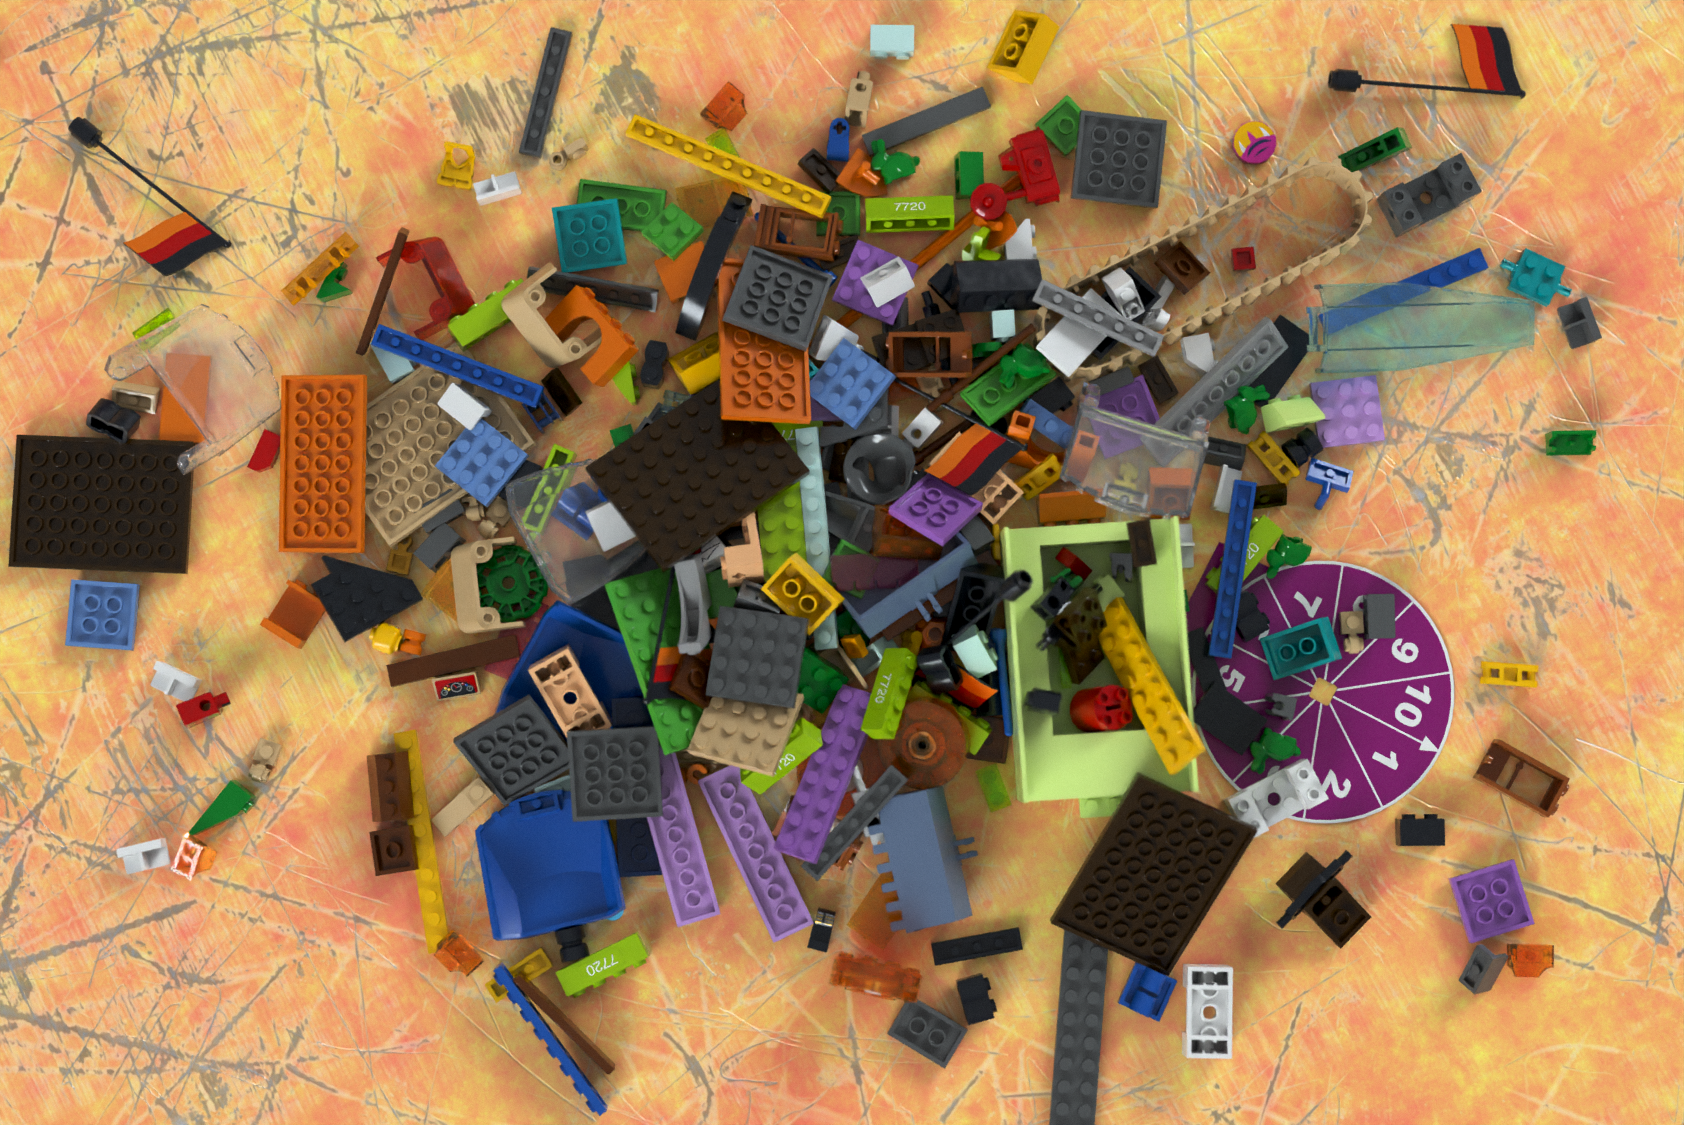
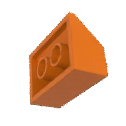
M1106 488L1039 494L1036 497L1038 525L1043 524L1044 527L1057 526V523L1065 522L1066 525H1079V521L1086 520L1088 524L1101 523V519L1106 517Z

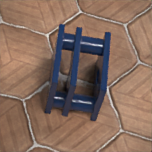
M544 392L537 408L529 405L526 406L522 403V406L542 434L545 433L543 428L550 423L555 424L554 421L557 418L561 422L563 421ZM546 403H548L551 409L553 410V412L550 414L546 411V409L543 406ZM541 407L546 417L537 422L532 413Z

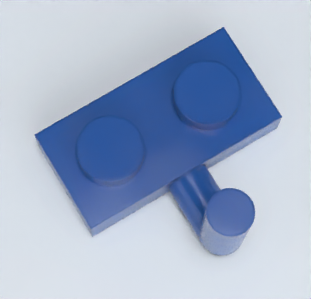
M1311 458L1305 480L1323 485L1321 494L1314 507L1317 510L1323 508L1330 496L1331 488L1348 493L1354 471Z

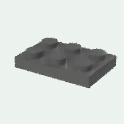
M909 995L887 1034L945 1069L968 1029L914 996Z

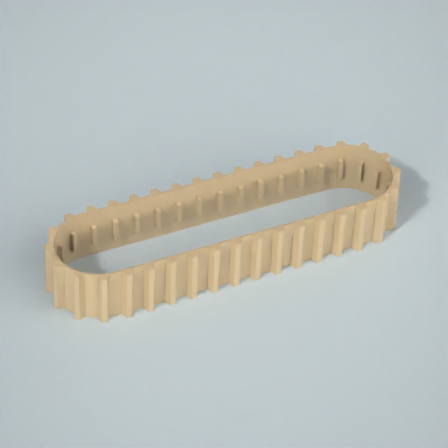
M1315 156L1310 157L1299 169L1292 164L1285 169L1279 178L1273 174L1268 176L1259 189L1252 184L1248 186L1240 198H1237L1234 194L1229 196L1220 209L1214 204L1209 206L1200 219L1194 214L1189 216L1182 228H1178L1175 224L1169 226L1162 238L1157 237L1155 234L1150 236L1141 249L1135 244L1130 246L1125 256L1121 259L1116 254L1110 256L1103 268H1099L1096 264L1090 266L1086 276L1083 278L1078 277L1076 274L1071 276L1066 287L1063 289L1077 295L1081 288L1091 283L1093 286L1097 285L1100 281L1099 279L1117 268H1122L1130 263L1134 266L1140 258L1148 254L1154 256L1157 254L1158 249L1168 244L1171 247L1174 246L1178 239L1188 234L1190 236L1195 235L1198 231L1197 229L1207 224L1210 227L1215 225L1217 219L1227 214L1229 217L1233 216L1237 209L1247 204L1249 207L1253 206L1257 199L1265 195L1270 197L1276 192V189L1284 185L1290 187L1297 179L1303 177L1309 179L1312 176L1322 177L1335 182L1346 192L1351 200V206L1354 208L1355 218L1350 226L1353 227L1350 237L1348 235L1344 236L1339 241L1341 244L1332 249L1330 245L1322 250V254L1311 258L1310 255L1302 261V264L1293 269L1291 265L1287 266L1283 270L1284 273L1275 278H1272L1271 275L1266 277L1264 283L1255 288L1252 285L1248 286L1244 290L1245 293L1235 298L1232 295L1228 296L1224 304L1216 308L1211 305L1205 310L1206 313L1196 318L1193 315L1189 316L1186 319V323L1176 328L1173 325L1169 326L1166 330L1167 332L1163 334L1162 342L1165 341L1171 346L1181 337L1182 332L1190 336L1199 329L1202 322L1210 326L1222 315V312L1227 316L1232 315L1240 307L1241 302L1249 306L1256 301L1261 292L1265 296H1269L1281 283L1287 287L1301 274L1306 277L1320 264L1326 267L1340 253L1347 254L1360 241L1358 235L1372 222V217L1367 214L1368 203L1373 199L1372 192L1365 191L1359 181L1362 173L1359 170L1351 172L1347 168L1342 167L1341 159L1335 158L1330 163L1319 162ZM1039 307L1034 318V323L1039 326L1038 333L1032 342L1034 348L1047 335L1045 334L1044 323H1048L1051 315L1046 314L1049 308ZM1130 346L1127 349V353L1117 358L1112 355L1105 364L1097 367L1095 364H1091L1086 368L1078 367L1070 377H1067L1047 358L1046 361L1051 368L1054 367L1057 371L1063 373L1064 381L1070 382L1073 377L1086 378L1089 382L1097 379L1105 371L1108 373L1118 371L1125 361L1130 365L1137 363L1143 353Z

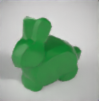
M883 139L871 142L874 156L871 159L870 167L874 172L880 171L885 185L895 179L906 177L916 172L915 166H918L920 163L918 156L912 157L908 153L903 152L888 155Z
M1020 343L1016 346L1011 356L1004 355L1001 358L1000 366L1003 372L1000 375L999 381L1004 383L1007 388H1011L1015 373L1026 378H1033L1043 372L1049 373L1051 368L1046 361V357L1041 352L1025 347Z
M1259 385L1255 388L1240 386L1237 396L1224 401L1229 416L1228 424L1231 429L1237 428L1238 432L1245 435L1249 434V429L1255 423L1257 417L1254 401L1267 400L1270 397L1264 385Z
M1282 534L1275 549H1270L1267 552L1266 560L1270 567L1267 570L1266 577L1269 579L1274 578L1279 568L1284 564L1294 567L1304 563L1310 556L1312 547L1303 543V539L1300 537H1285Z
M1265 727L1259 742L1252 741L1250 744V752L1254 758L1251 770L1262 774L1265 770L1267 758L1281 761L1292 756H1300L1301 750L1296 746V739L1273 732L1272 729Z

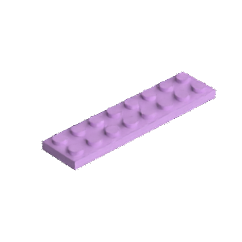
M659 746L663 816L646 818L676 925L681 927L720 915L721 913L676 753L664 755L662 747Z
M729 765L698 780L773 943L814 924L781 852L774 849L776 841L752 790L741 783L740 767Z

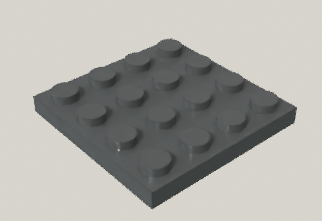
M1081 110L1079 113L1071 199L1158 208L1167 120Z
M750 245L722 321L806 352L833 276Z
M720 606L706 695L795 709L809 619Z
M530 695L525 696L454 738L453 743L504 806L569 769L567 742Z
M654 726L567 731L573 822L663 816L659 739Z

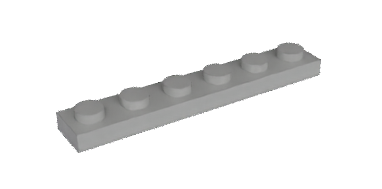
M1043 279L1032 300L1152 357H1155L1164 338V335Z

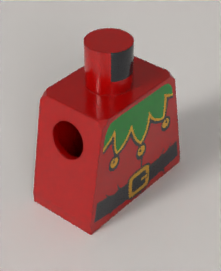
M211 692L177 704L176 707L184 726L189 729L221 715L219 709L230 705L231 702L226 692L217 696H213ZM206 703H210V709L207 711H203V705Z

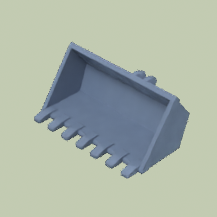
M895 526L890 531L897 542L891 547L887 545L882 537L875 540V544L882 552L876 557L881 560L862 599H858L833 586L845 598L842 602L869 638H872L915 608L919 610L928 622L931 620L930 614L922 605L927 600H929L936 612L941 613L943 611L934 595L958 578L961 568L978 564L971 549V544L960 532H957L945 545L941 546L913 528V531L905 536L900 528Z
M943 785L894 795L879 812L881 824L868 827L870 835L883 833L885 843L872 847L873 853L888 852L890 862L877 865L878 873L892 871L894 878L893 882L881 885L882 892L897 891L898 901L887 903L886 910L887 912L901 910L903 920L890 923L891 931L905 929L906 933L928 927L956 922L972 916L961 860L978 856V853L974 850L962 854L959 853V845L972 844L975 840L974 837L956 840Z

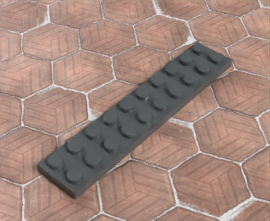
M1064 930L1049 1125H1095L1108 949Z

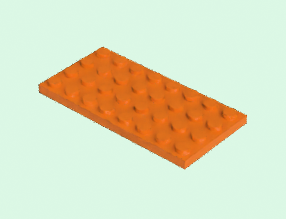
M726 258L717 280L721 419L810 424L811 402L808 348L805 352L722 321L745 259Z
M281 375L279 552L364 553L367 375Z

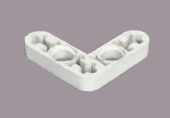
M1163 275L1155 288V291L1162 297L1137 322L1155 332L1161 331L1170 318V314L1162 310V307L1175 285L1166 275Z

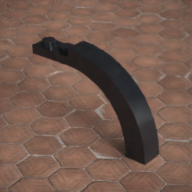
M732 191L720 217L717 218L697 264L679 316L676 334L696 341L703 327L707 309L726 257L750 209L753 199Z

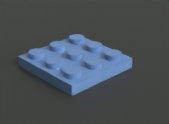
M843 338L810 381V396L856 430L896 376Z
M481 418L473 430L467 428L463 430L435 467L485 507H488L529 455Z
M71 579L65 646L134 651L140 585Z

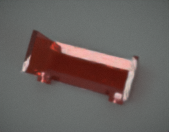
M433 236L405 243L400 259L408 264H414L422 260L441 297L429 307V314L433 322L413 331L418 339L424 340L448 328L449 321L457 315L463 316L466 314L467 310L475 304V301L446 244L441 238ZM392 249L376 257L383 268L388 263Z

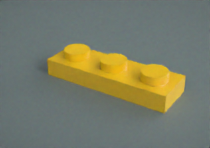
M541 947L508 970L513 977L521 971L531 981L554 965ZM494 978L484 984L496 1003L507 997L506 993H508V990L504 985L500 986Z

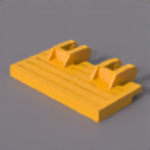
M344 232L287 284L281 292L295 306L312 289H315L335 268H338L345 259H348L359 245L347 232Z

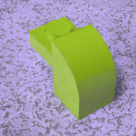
M983 226L977 233L974 232L970 243L962 250V261L1001 260V254L986 249L991 229Z

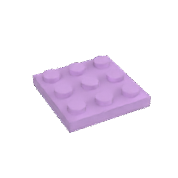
M1376 375L1309 384L1311 399L1325 414V419L1315 422L1316 436L1323 448L1385 440Z

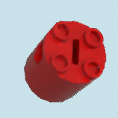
M1107 685L1104 687L1084 688L1078 691L1072 697L1070 703L1072 722L1079 730L1087 733L1123 728L1133 718L1132 703L1128 690L1117 685Z

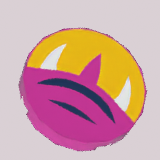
M1249 121L1242 124L1236 130L1233 136L1232 148L1236 157L1242 162L1259 165L1266 162L1273 155L1276 148V136L1267 124L1260 121Z

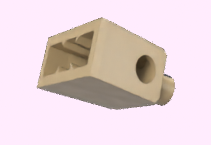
M859 71L857 78H851L845 109V120L848 124L866 128L873 82L869 81L870 73L866 71Z

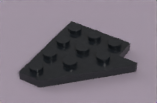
M323 556L321 559L330 574L311 584L344 643L423 600L411 579L328 556Z

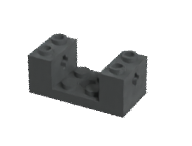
M1460 153L1442 162L1436 169L1406 184L1402 182L1384 191L1376 200L1397 238L1474 199L1482 191L1465 158ZM1422 193H1428L1431 196L1429 204L1421 201L1420 195Z

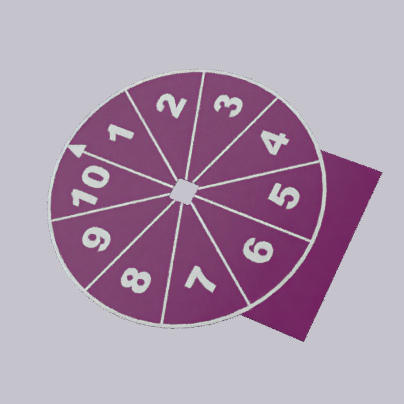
M1221 542L1218 543L1188 602L1190 611L1186 612L1187 633L1203 627L1209 645L1217 594L1205 583L1208 580L1206 575L1213 567L1217 569L1222 563L1220 558L1223 556L1224 544ZM1308 561L1294 567L1290 565L1282 566L1279 568L1276 576L1269 579L1266 577L1269 567L1259 562L1242 582L1241 593L1248 591L1256 596L1259 602L1257 605L1258 610L1261 613L1264 612L1270 621L1268 624L1269 630L1245 643L1235 630L1232 658H1214L1227 691L1268 719L1253 741L1259 742L1266 727L1272 729L1273 732L1295 738L1296 746L1300 748L1301 753L1300 756H1292L1281 761L1267 758L1264 772L1258 774L1251 770L1254 758L1250 752V745L1241 756L1197 725L1204 747L1221 774L1238 791L1300 759H1308L1329 799L1311 809H1302L1287 818L1310 823H1340L1364 818L1380 812L1399 801L1422 781L1433 767L1447 739L1454 709V679L1450 658L1442 636L1423 607L1409 593L1386 577L1367 568L1336 561ZM1394 594L1396 637L1364 640V633L1357 634L1359 638H1363V651L1355 654L1345 652L1343 640L1348 638V634L1340 635L1339 612L1363 611L1364 623L1363 595ZM1328 617L1342 659L1273 680L1260 638L1318 618ZM1189 657L1192 707L1194 708L1204 693ZM1318 678H1322L1337 687L1328 706L1309 696ZM1267 693H1277L1297 698L1293 720L1284 721L1280 720V717L1268 715L1264 711L1265 709L1271 710L1276 708L1273 707L1274 702L1265 700V695ZM1277 793L1269 794V804H1278L1279 795Z

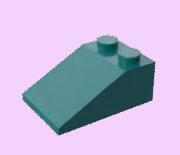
M1328 617L1318 618L1260 638L1273 680L1342 659Z

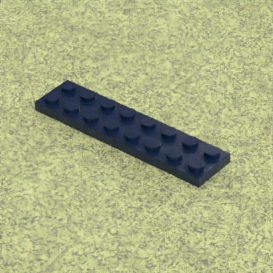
M644 697L611 698L612 728L654 726L647 704L643 702ZM647 818L616 819L617 859L620 877L662 875Z

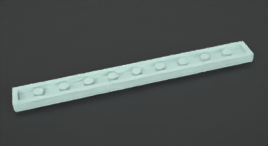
M810 427L795 429L797 455L810 470V474L800 480L807 563L822 576L831 556L819 428ZM836 610L814 631L815 650L839 648Z

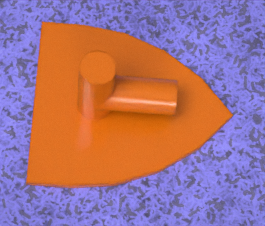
M857 148L835 182L852 193L862 196L877 197L888 194L887 186L880 171L874 172L871 170L870 163L872 158Z
M1006 211L995 220L986 221L979 216H976L973 220V224L981 228L984 226L991 229L986 247L989 250L1003 245L1017 232L1013 217Z

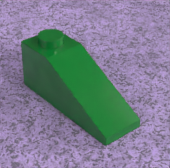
M1397 127L1339 155L1338 158L1341 159L1342 167L1355 172L1393 158L1411 149L1412 146L1404 128Z
M231 780L188 833L191 836L198 835L244 812L248 813L255 804L253 800L256 796L237 780Z

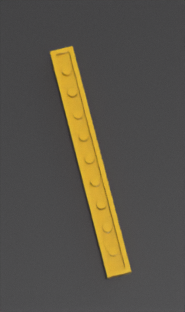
M634 114L625 132L626 136L820 218H823L832 200L831 196L636 114Z
M417 730L393 733L396 752L408 751L414 818L407 819L408 825H413L419 865V869L415 870L428 954L452 950Z

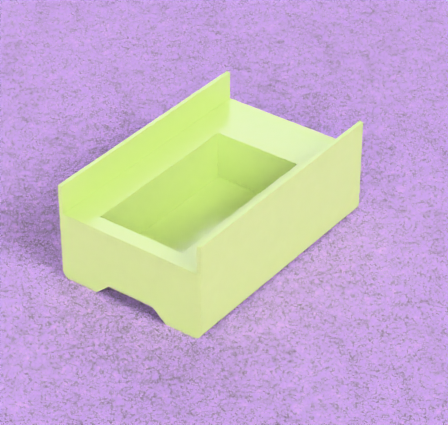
M1173 516L1170 519L1150 520L1157 564L1134 568L1132 561V582L1125 581L1124 569L1123 573H1119L1118 569L1117 578H1113L1110 553H1131L1126 523L1135 521L1019 529L1004 527L999 533L1000 566H1003L1004 578L1006 579L1015 571L1025 570L1031 575L1033 580L1031 588L1015 602L1003 599L1004 624L1007 630L1006 652L1013 722L1012 738L1016 795L1018 801L1028 803L1030 801L1078 798L1080 818L1112 816L1137 772L1179 792L1199 791L1196 758L1177 774L1170 775L1133 705L1132 721L1118 730L1087 733L1079 730L1074 725L1070 716V703L1072 697L1078 691L1098 686H1123L1104 651L1105 658L1080 685L1073 684L1061 648L1054 647L1051 644L1044 651H1040L1041 647L1037 648V643L1044 638L1042 634L1052 624L1054 618L1044 621L1030 608L1051 584L1049 578L1057 576L1066 569L1055 559L1063 547L1079 557L1093 570L1083 582L1084 584L1071 594L1067 602L1072 601L1075 598L1074 595L1084 587L1091 588L1094 585L1092 581L1102 574L1104 576L1109 574L1125 594L1124 601L1194 728L1178 516ZM1071 574L1069 577L1073 580L1076 576ZM1035 687L1062 693L1058 715L1054 716L1028 710V705H1024L1027 691H1031Z

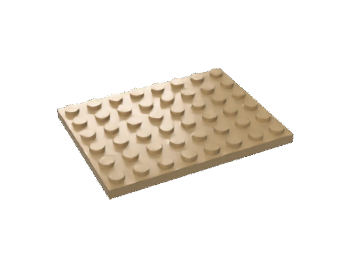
M456 342L446 348V350L475 360L468 349L462 352ZM422 365L367 404L365 512L390 547L396 545L421 527L422 524L468 493L435 467L437 462L466 428L438 405V401L451 383L461 384L493 410L489 417H482V419L524 452L536 445L500 394ZM449 489L453 490L447 493L446 495L442 496L441 498L437 499L436 501L432 502L431 504L427 505L426 507L422 508L424 503L430 501L431 499L437 498L440 494L444 493Z

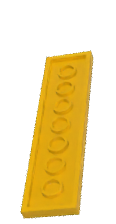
M1116 597L1106 606V610L1103 612L1107 626L1098 635L1100 645L1122 686L1128 690L1131 703L1169 774H1177L1200 755L1205 748L1123 597Z

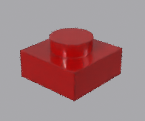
M1254 247L1231 249L1233 272L1256 269Z

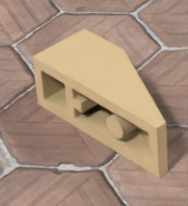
M478 777L433 817L431 821L443 836L446 837L495 794L482 777Z

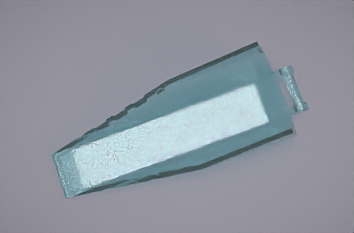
M1404 282L1314 285V289L1319 291L1323 307H1306V314H1309V345H1307V352L1323 351L1320 367L1315 368V373L1408 370L1535 345L1533 300ZM1318 313H1323V345H1318Z

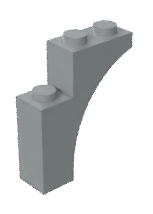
M701 553L689 555L674 565L681 603V632L678 643L680 654L688 653V655H695L700 653L713 637L707 614L712 601Z

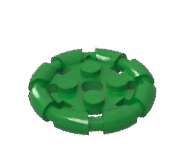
M518 545L501 546L502 548L493 550V555L489 561L477 563L480 607H492L494 602H497L501 605L499 610H497L500 615V621L502 623L517 622L516 620L531 617L540 609L543 598L547 597L549 577L545 574L544 569L546 567L534 552H528L524 550V547ZM505 556L506 561L497 562V558ZM519 557L525 560L523 565L516 563ZM485 568L491 570L488 577L482 575ZM536 572L537 578L531 579L529 573ZM506 578H513L515 580L514 586L510 589L503 587V581ZM487 587L488 594L482 595L481 589ZM530 590L536 592L533 599L528 597ZM520 603L521 609L513 612L512 606Z

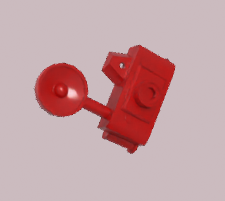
M1039 126L1035 130L1018 134L1016 137L1009 140L1010 148L998 155L1003 171L1018 172L1022 189L1005 193L1001 187L993 183H983L977 186L970 197V208L976 216L986 221L995 220L1005 211L1007 201L1025 197L1026 204L1034 202L1035 207L1053 201L1060 202L1058 180L1044 132L1040 130Z

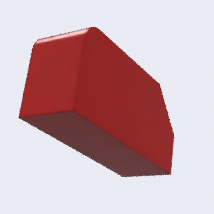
M264 429L247 467L259 473L273 468L280 453V435Z
M1065 547L1055 557L1066 569L1070 568L1072 574L1076 577L1080 576L1083 582L1093 571L1079 557Z

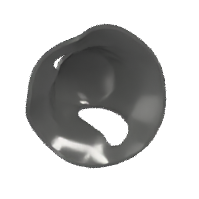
M888 433L865 435L851 446L845 457L843 467L845 481L850 490L861 500L873 505L887 504L901 497L909 488L912 471L915 466V455L908 444L895 435ZM858 457L867 458L874 471V481L870 480L862 471L853 468V463Z

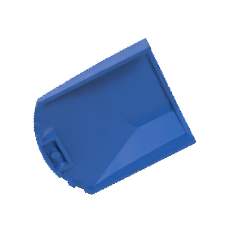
M557 600L543 614L505 683L495 714L525 696L530 695L567 742V737L528 671L531 664L567 644L571 646L579 660V668L599 702H603L611 718V698L644 697L621 631ZM567 692L564 695V700L572 704L577 700V696L573 692Z
M543 791L514 800L499 812L496 811L491 814L492 817L483 825L480 824L475 830L493 939L497 941L527 939L611 918L626 909L609 821L573 822L571 791Z

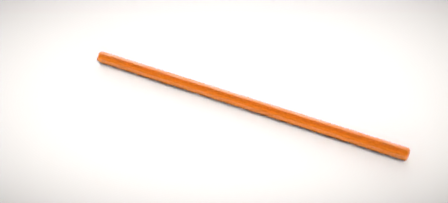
M1018 172L1000 186L1005 193L1015 191L1021 186ZM971 210L954 224V230H946L910 260V262L919 265L917 270L973 225V220L976 217ZM850 309L836 322L848 328L864 314Z

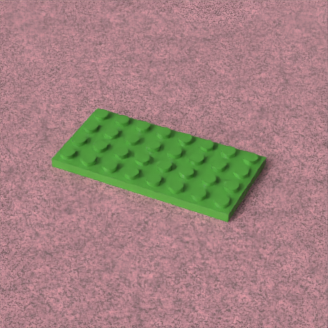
M658 568L605 584L644 698H646L671 568L664 573ZM676 571L660 648L678 647L680 639L681 603ZM709 642L703 649H711ZM670 698L652 700L650 704H647L664 755L688 748L704 709L687 700Z

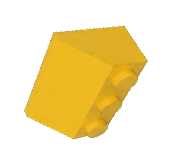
M1014 10L987 68L1017 83L1032 85L1055 39L1059 26L1045 14Z
M718 331L667 359L690 395L699 393L705 387L720 379Z
M797 553L790 556L761 588L787 615L808 618L807 634L809 636L845 600Z

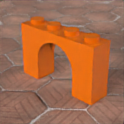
M576 285L544 320L561 341H565L580 324L587 320L594 319L598 323L602 334L600 347L581 370L593 385L605 387L639 349L634 344L636 342L634 338L622 331L621 323L614 317L611 318L609 316L608 308L601 302L598 303L594 298L596 296L595 293L588 287L583 288Z
M1014 410L1006 435L1022 444L1027 443L1028 449L1026 451H1019L1007 462L1033 469L1053 453L1057 457L1059 464H1064L1068 469L1059 479L1082 486L1095 456L1100 437L1078 430L1075 441L1070 449L1058 453L1049 452L1039 448L1031 439L1030 435L1036 417ZM1051 467L1047 469L1050 473L1054 472Z

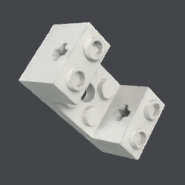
M1300 759L1223 800L1233 817L1257 828L1258 832L1254 836L1255 838L1269 831L1268 827L1302 809H1311L1329 798L1309 760ZM1275 792L1279 795L1278 804H1269L1268 796L1270 793Z
M1183 964V987L1186 988V1031H1182V1054L1186 1058L1232 1059L1233 967L1224 964ZM1207 1006H1213L1215 1009V1015L1210 1019L1205 1018L1203 1015V1010Z

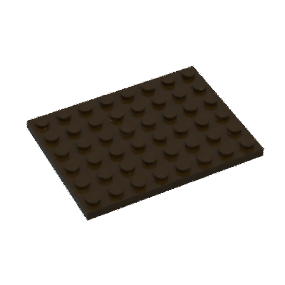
M720 379L585 467L586 472L663 573L810 474V470L772 422L721 419Z
M17 435L8 567L188 574L195 443L191 441L129 439L127 443H121L112 438Z
M1137 772L1053 913L1050 922L1057 927L1169 976L1258 830L1253 825Z

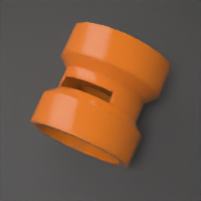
M405 629L403 634L405 640L401 643L399 650L421 656L423 650L421 643L425 641L427 634Z

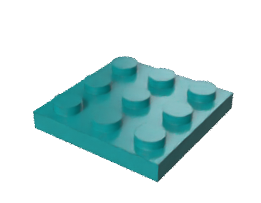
M618 198L552 208L562 272L569 273L628 264Z

